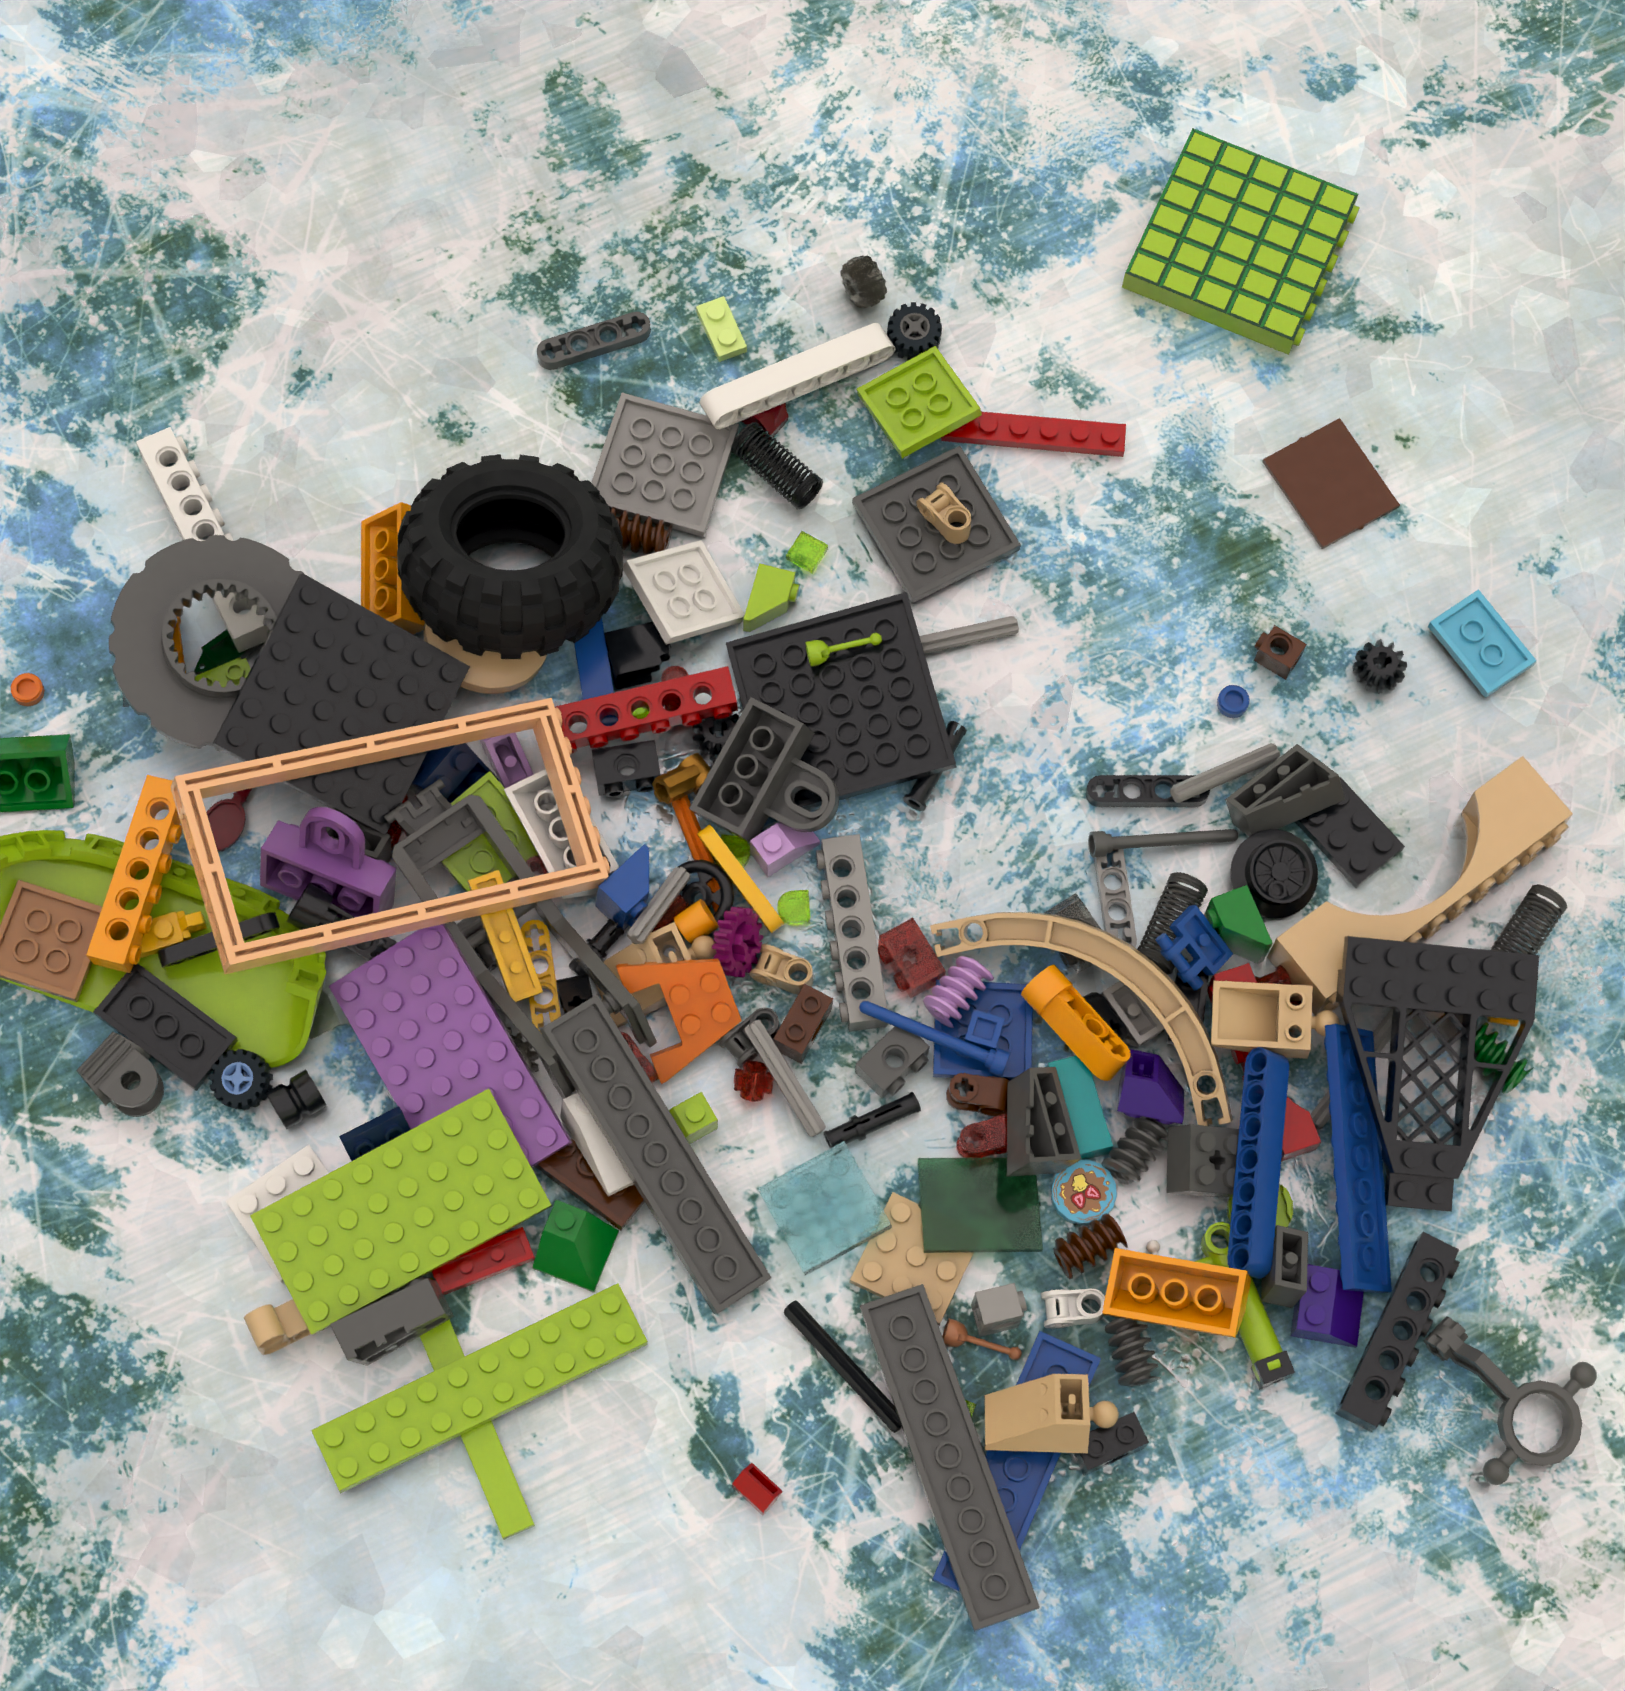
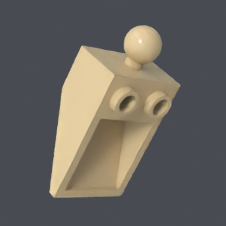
M675 922L651 932L643 944L632 943L603 962L622 983L616 968L618 964L628 963V965L644 964V962L672 963L681 960L712 959L716 954V950L712 949V945L716 942H714L713 938L702 935L697 937L691 947L687 949ZM667 948L675 949V953L673 951L669 952V957L664 955V951ZM659 983L631 994L640 1004L644 1015L667 1005ZM596 985V987H597V989H598V991H599V993H600V996H601V998L603 999L602 995H604V993H603V992L598 988V986ZM620 1012L610 1014L618 1028L628 1023Z
M1213 981L1211 1046L1243 1052H1250L1254 1048L1261 1047L1284 1055L1286 1058L1308 1059L1311 1051V1029H1315L1318 1034L1325 1036V1026L1332 1024L1340 1025L1338 1016L1329 1010L1321 1011L1316 1016H1312L1313 986ZM1290 1001H1302V1003L1295 1006ZM1295 1029H1298L1301 1035L1293 1038L1289 1035V1031L1294 1032Z
M1051 1374L985 1395V1450L1088 1453L1090 1421H1093L1101 1428H1110L1117 1422L1119 1412L1117 1407L1110 1401H1100L1094 1407L1089 1406L1088 1375Z

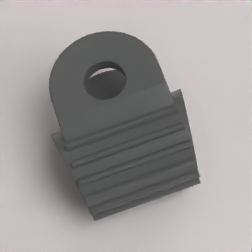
M112 1032L76 1070L105 1106L110 1102L119 1111L128 1116L141 1117L150 1114L160 1105L164 1096V1084L149 1061L151 1056L140 1046L115 1032ZM140 1082L137 1088L128 1090L131 1084Z

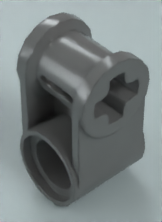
M766 1007L757 1009L742 1023L727 1032L719 1041V1045L722 1048L726 1047L737 1059L739 1068L745 1067L759 1055L744 1031L748 1024L755 1020L767 1019L774 1024L773 1028L768 1031L771 1038L774 1039L780 1028L779 1018L772 1009Z

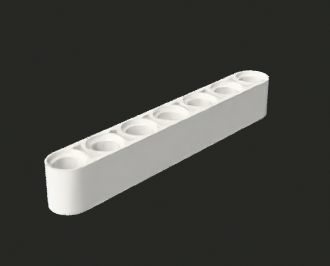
M872 323L716 387L705 393L699 403L716 429L726 428L882 363L894 354L895 346L879 323Z

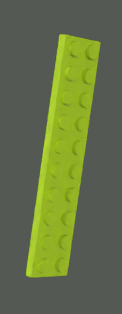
M619 1283L311 1431L341 1494L646 1346L648 1341Z

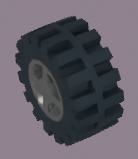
M911 302L910 307H907L905 303L901 305L900 310L896 308L893 311V316H890L888 322L887 336L895 346V352H898L899 358L903 359L904 356H907L908 361L934 346L938 349L942 334V323H940L939 315H935L933 308L927 310L926 304L921 303L919 307L916 306V302Z

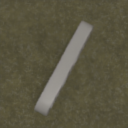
M1114 849L1113 851L1116 852L1113 853L1111 867L1106 868L1108 864L1107 856L1093 857L1104 931L1118 938V929L1123 928V940L1130 942L1129 944L1135 948L1137 937L1124 850ZM1109 875L1117 876L1121 880V887L1116 890L1108 889L1104 884V878ZM1119 905L1125 909L1126 917L1122 920H1114L1109 916L1108 909L1111 906Z

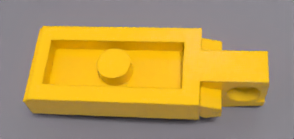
M175 911L152 918L151 928L148 934H143L140 946H142L141 958L156 954L161 949L192 939L191 933L207 929L201 911L185 915L184 911ZM122 929L118 931L115 935V940L126 938L129 930Z

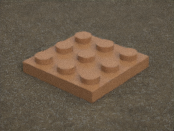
M18 880L0 924V977L77 1002L92 965L86 954L102 907Z

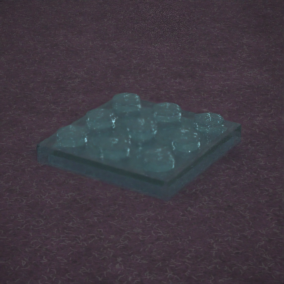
M845 1141L758 1188L760 1195L805 1276L892 1228L889 1219Z

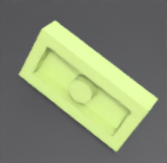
M724 296L696 306L697 315L719 362L747 352V345Z

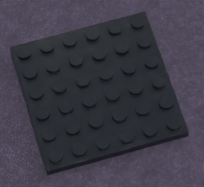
M301 573L212 745L245 762L442 721L470 666ZM428 751L283 781V783L329 808L343 813L363 826L382 834H387L391 824L386 822L384 816L402 804Z
M907 592L726 642L743 710L750 697L796 719L812 730L815 734L801 760L823 771L834 781L839 792V800L957 768ZM873 633H879L882 637L879 645H872L870 643L830 652L826 662L812 667L809 664L805 646L807 641L821 640L828 646L868 638ZM802 789L795 794V804L806 810L822 805L821 797L809 790Z

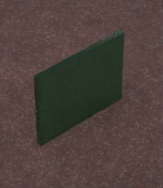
M1007 1158L917 1159L920 1195L918 1207L921 1209L924 1253L1042 1252L1043 1244L1039 1210L1041 1203L1038 1199L1036 1175L1007 1176Z

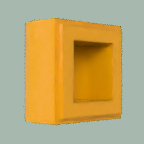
M699 899L674 917L677 928L691 944L697 937L707 936L719 928L717 921L702 899Z

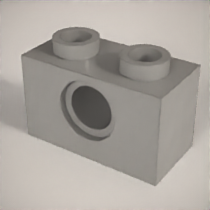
M1015 1283L975 1292L971 1303L979 1337L1018 1328L1022 1317H1024V1311H1027L1024 1294L1022 1291L1017 1292Z

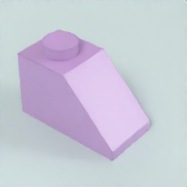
M516 733L480 740L484 752L504 788L534 775Z
M779 822L750 840V853L766 876L769 877L819 845L820 840L814 832H799Z

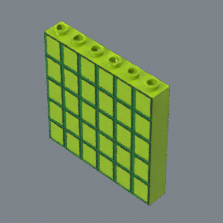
M1192 128L1128 265L1122 288L1289 355L1293 344L1299 346L1306 331V329L1301 328L1304 320L1310 322L1317 306L1312 303L1315 295L1321 297L1328 281L1323 279L1325 272L1332 273L1338 259V255L1334 254L1336 247L1343 248L1349 234V231L1344 229L1347 223L1353 224L1360 207L1355 206L1359 194Z

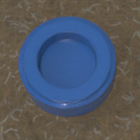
M1226 686L1219 693L1217 699L1218 710L1226 717L1238 718L1246 712L1249 706V695L1240 686Z

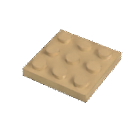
M892 1192L851 1276L850 1283L881 1298L923 1284L937 1324L940 1326L982 1234Z

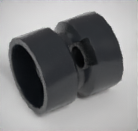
M306 1069L291 1077L288 1086L279 1084L265 1092L286 1129L301 1122L304 1113L313 1115L327 1106Z

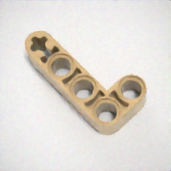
M293 1299L276 1308L271 1304L261 1306L244 1316L247 1327L262 1355L273 1353L311 1334Z

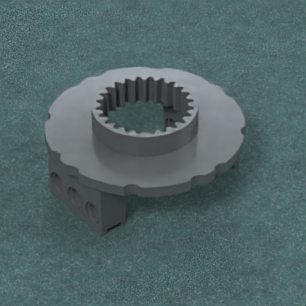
M209 535L204 541L189 538L174 543L145 561L144 570L140 573H133L122 588L111 616L114 632L109 636V653L115 658L112 670L123 695V707L131 706L137 715L148 717L151 727L155 731L173 741L197 749L209 745L213 746L217 751H223L212 745L246 678L241 677L237 686L230 680L227 682L226 687H221L219 681H215L212 686H208L207 679L204 677L198 682L195 681V673L193 671L185 674L186 665L178 663V652H173L175 643L172 639L174 627L177 624V616L181 617L183 615V606L191 607L192 598L202 601L203 593H207L211 598H214L216 591H220L222 596L227 598L230 592H232L237 601L246 597L248 607L257 605L256 614L264 615L263 625L269 626L267 630L268 637L298 576L303 572L292 569L289 559L273 548L242 537L231 541L224 535Z

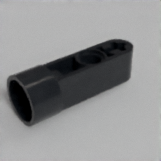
M309 883L293 907L286 922L303 930L333 923L337 914L342 916L340 921L355 917L333 905L331 902L334 896ZM390 937L380 938L384 942L379 947L387 950L398 942ZM379 939L372 940L370 946L366 949H360L355 944L345 948L369 961L374 958L370 954L377 948Z

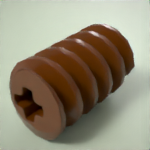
M616 507L611 508L610 513H614L623 536V550L630 543L632 552L637 553L643 547L644 555L651 554L653 550L655 552L667 550L673 523L668 530H665L664 520L660 519L656 527H653L652 517L650 516L642 524L640 523V514L636 513L632 520H628L627 510H624L621 516L617 517Z
M1105 1213L1101 1216V1223L1095 1219L1090 1222V1229L1082 1225L1078 1228V1235L1072 1231L1068 1232L1067 1242L1063 1238H1057L1053 1250L1062 1271L1069 1279H1072L1071 1268L1075 1267L1082 1274L1084 1273V1261L1095 1267L1096 1255L1105 1262L1108 1260L1107 1249L1114 1253L1119 1243L1128 1248V1245L1116 1220Z

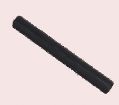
M798 1301L791 1302L784 1309V1315L894 1433L899 1431L902 1427L891 1401Z

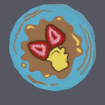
M1088 1159L1080 1160L1062 1172L1057 1173L1051 1187V1201L1057 1213L1067 1222L1079 1225H1090V1222L1094 1219L1100 1222L1103 1214H1109L1112 1211L1117 1197L1116 1183L1110 1171L1100 1163Z

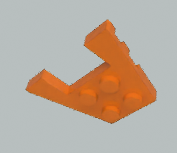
M719 959L616 965L622 984L631 994L659 983L674 1020L681 1042L650 1054L661 1084L667 1082L742 1021Z

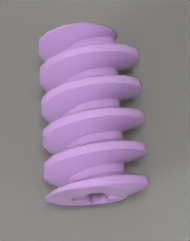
M958 957L956 959L957 966H950L948 969L949 976L945 975L940 978L941 986H934L931 991L932 995L925 996L923 1000L930 1014L950 1028H954L949 1020L950 1017L957 1020L962 1018L957 1010L958 1007L969 1010L970 1006L965 1000L966 997L974 1001L978 999L973 989L977 988L981 991L986 989L981 979L984 978L988 981H993L994 979L990 971L973 958Z

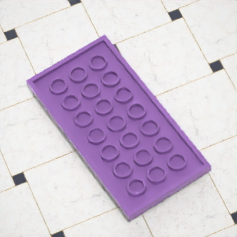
M445 924L415 931L329 985L330 990L392 1098L402 1110L410 1129L423 1124L489 1088L531 1168L572 1143Z

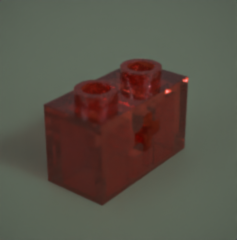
M913 917L879 936V957L885 965H891L895 972L893 979L901 992L906 991L910 998L935 985L936 980H940L942 976H945L946 971ZM904 955H907L909 959L915 957L914 964H911L909 960L903 962Z

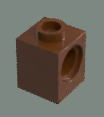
M1274 625L1269 634L1263 632L1257 640L1254 648L1258 652L1254 661L1286 680L1302 657L1307 644ZM1279 647L1285 654L1277 655L1272 652L1271 648Z

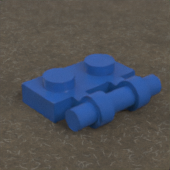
M1197 905L1188 906L1169 926L1176 935L1173 941L1166 933L1161 934L1155 940L1162 949L1160 952L1167 961L1171 960L1179 971L1177 974L1183 983L1187 982L1194 991L1204 984L1198 976L1201 970L1206 976L1214 975L1233 955L1232 951L1216 930L1212 928V925ZM1184 948L1193 957L1190 963L1181 953Z

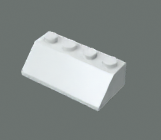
M546 769L505 788L504 792L548 873L577 867ZM589 815V816H590V819H591V822H592V825H593V826H596V824H595V822H594L592 816ZM599 831V847L602 857L605 856L609 862L610 876L619 866ZM598 888L561 897L562 899L593 895L597 893Z

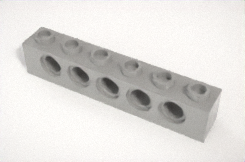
M860 834L822 839L821 850H816L818 869H824L825 880L820 881L823 900L829 899L830 910L825 911L827 930L833 929L835 941H830L832 961L838 960L840 972H834L836 990L843 991L844 1003H839L841 1022L848 1023L849 1032L887 1027L888 1023L868 1016L859 1009V1005L863 1001H869L887 1009ZM838 867H844L849 870L850 874L846 877H838L833 871ZM843 897H849L855 904L852 907L845 908L839 905L838 900ZM852 927L857 929L860 934L856 938H848L843 934V930ZM852 958H859L865 965L860 969H853L847 962ZM856 989H864L869 993V997L864 1000H858L853 997L852 992Z

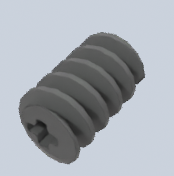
M1144 1116L1135 1118L1132 1122L1133 1128H1127L1125 1131L1126 1138H1120L1117 1142L1118 1148H1112L1109 1152L1110 1158H1105L1102 1161V1166L1110 1171L1112 1177L1126 1185L1129 1184V1179L1139 1182L1141 1178L1136 1170L1139 1169L1147 1172L1149 1169L1144 1159L1155 1162L1157 1159L1151 1150L1155 1149L1160 1152L1164 1150L1159 1139L1168 1141V1132L1154 1118Z
M1118 1317L1105 1326L1106 1333L1116 1334L1108 1340V1344L1111 1347H1119L1112 1352V1358L1123 1360L1115 1366V1371L1126 1373L1119 1378L1118 1383L1121 1386L1133 1387L1149 1384L1161 1379V1377L1151 1376L1150 1372L1158 1368V1364L1147 1363V1359L1153 1356L1155 1351L1144 1350L1143 1347L1152 1340L1149 1337L1140 1336V1333L1146 1330L1148 1325L1137 1324V1320Z

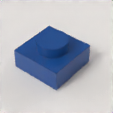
M974 1009L964 1041L983 1049L990 1050L992 1048L996 1050L1005 1018Z

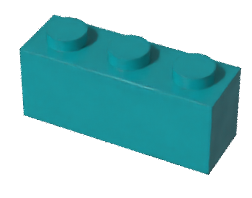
M1077 1056L1048 1062L1047 1067H1056L1081 1160L1109 1154L1113 1144L1091 1071Z

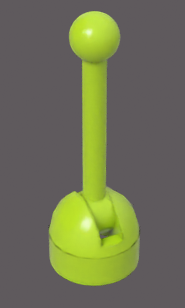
M873 633L868 638L828 646L821 640L807 641L805 646L809 664L812 667L826 662L830 652L870 643L872 645H879L882 637L879 633Z

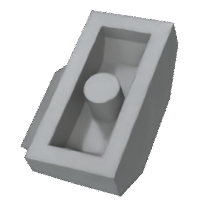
M1121 981L1102 992L1101 995L1106 999L1108 1005L1127 1027L1128 1035L1123 1040L1126 1045L1139 1047L1165 1031L1164 1026L1147 1004Z

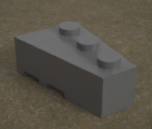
M1296 744L1226 798L1225 801L1232 823L1247 836H1251L1263 830L1284 827L1344 801L1345 796L1339 775L1300 745Z
M1056 1067L1029 1068L1010 1080L1007 1088V1176L1060 1173L1080 1161L1079 1148Z
M420 1277L409 1282L405 1289L386 1295L377 1302L331 1323L330 1326L346 1359L368 1366L448 1321L454 1315L437 1281Z

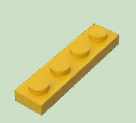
M499 870L467 881L470 891L504 883ZM513 908L479 915L510 997L516 1003L543 993Z

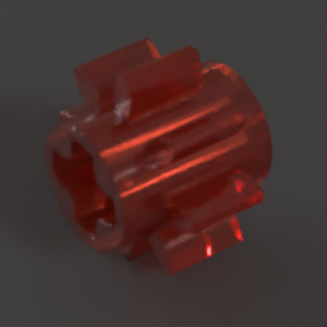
M748 1061L744 1063L743 1070L735 1069L734 1090L740 1091V1097L744 1100L752 1102L761 1101L764 1098V1093L772 1094L774 1079L770 1072H767L768 1069L764 1063Z

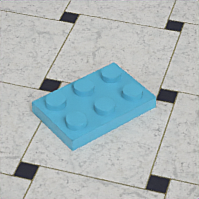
M1479 589L1430 621L1428 628L1485 698L1534 666L1537 661Z

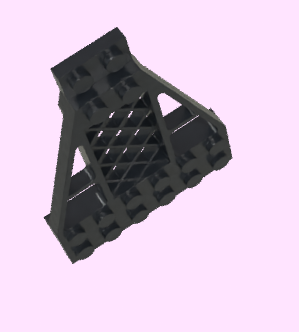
M1345 936L1342 969L1338 970L1336 1002L1339 1003L1382 1146L1381 1156L1386 1169V1206L1452 1212L1454 1179L1459 1178L1533 1025L1539 955ZM1352 1004L1393 1008L1390 1053L1363 1050L1351 1009ZM1407 1009L1412 1010V1011L1407 1015ZM1423 1011L1444 1014L1432 1023ZM1417 1014L1427 1029L1415 1038L1406 1028V1023ZM1454 1014L1463 1015L1462 1023ZM1479 1017L1520 1021V1027L1502 1064L1477 1062L1474 1058L1476 1025ZM1447 1018L1459 1030L1448 1041L1437 1030V1027ZM1430 1033L1442 1045L1431 1056L1419 1044ZM1406 1037L1410 1043L1404 1048V1041ZM1459 1038H1461L1460 1057L1451 1047ZM1412 1048H1415L1425 1061L1412 1071L1403 1060V1056ZM1444 1051H1447L1457 1064L1444 1074L1434 1060ZM1367 1057L1389 1060L1384 1117L1366 1060ZM1429 1065L1439 1079L1427 1089L1417 1075ZM1475 1068L1496 1069L1498 1073L1471 1129H1469L1473 1071ZM1403 1069L1407 1076L1401 1081ZM1458 1071V1083L1456 1089L1455 1086L1450 1082L1449 1078L1455 1072ZM1412 1080L1422 1094L1409 1103L1400 1091ZM1444 1083L1454 1097L1441 1106L1431 1093ZM1427 1098L1437 1111L1424 1122L1414 1108ZM1401 1102L1405 1109L1399 1113V1104ZM1456 1103L1455 1121H1453L1446 1111ZM1410 1113L1419 1124V1127L1409 1136H1406L1398 1126V1122ZM1441 1116L1450 1126L1451 1130L1438 1139L1429 1126ZM1424 1131L1433 1143L1413 1142L1412 1140ZM1453 1136V1145H1445L1444 1143Z

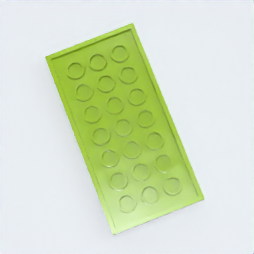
M488 1088L253 1213L250 1217L311 1335H314L329 1327L331 1323L365 1308L384 1296L402 1288L409 1282L428 1274L552 1207Z

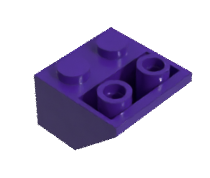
M1129 1049L1131 1057L1123 1066L1119 1081L1117 1111L1133 1118L1142 1116L1154 1118L1163 1124H1183L1184 1089L1165 1062L1157 1054Z

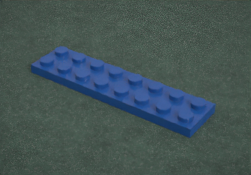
M1339 1024L1326 1025L1324 1045L1327 1051L1328 1070L1326 1076L1330 1094L1331 1145L1334 1152L1335 1167L1333 1176L1336 1182L1337 1196L1335 1208L1338 1214V1245L1341 1254L1340 1277L1343 1290L1390 1293L1392 1292L1383 1161L1381 1156L1382 1147L1346 1026ZM1357 1028L1363 1050L1375 1052L1373 1031ZM1367 1057L1366 1060L1378 1097L1375 1058Z
M1039 1331L1016 1385L1051 1374L1088 1375L1090 1386L1101 1358ZM988 1450L985 1457L1019 1551L1061 1453ZM944 1551L932 1581L960 1593L946 1551Z

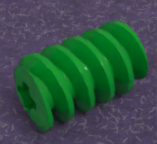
M1485 1022L1476 1031L1475 1060L1481 1063L1502 1064L1507 1054L1505 1049L1508 1041L1504 1040L1496 1044L1495 1041L1499 1033L1494 1031L1487 1035L1486 1030L1489 1024ZM1526 1058L1514 1062L1502 1089L1503 1094L1511 1092L1533 1069L1524 1070L1528 1061ZM1484 1068L1482 1074L1487 1076L1494 1072V1081L1498 1071L1496 1069Z

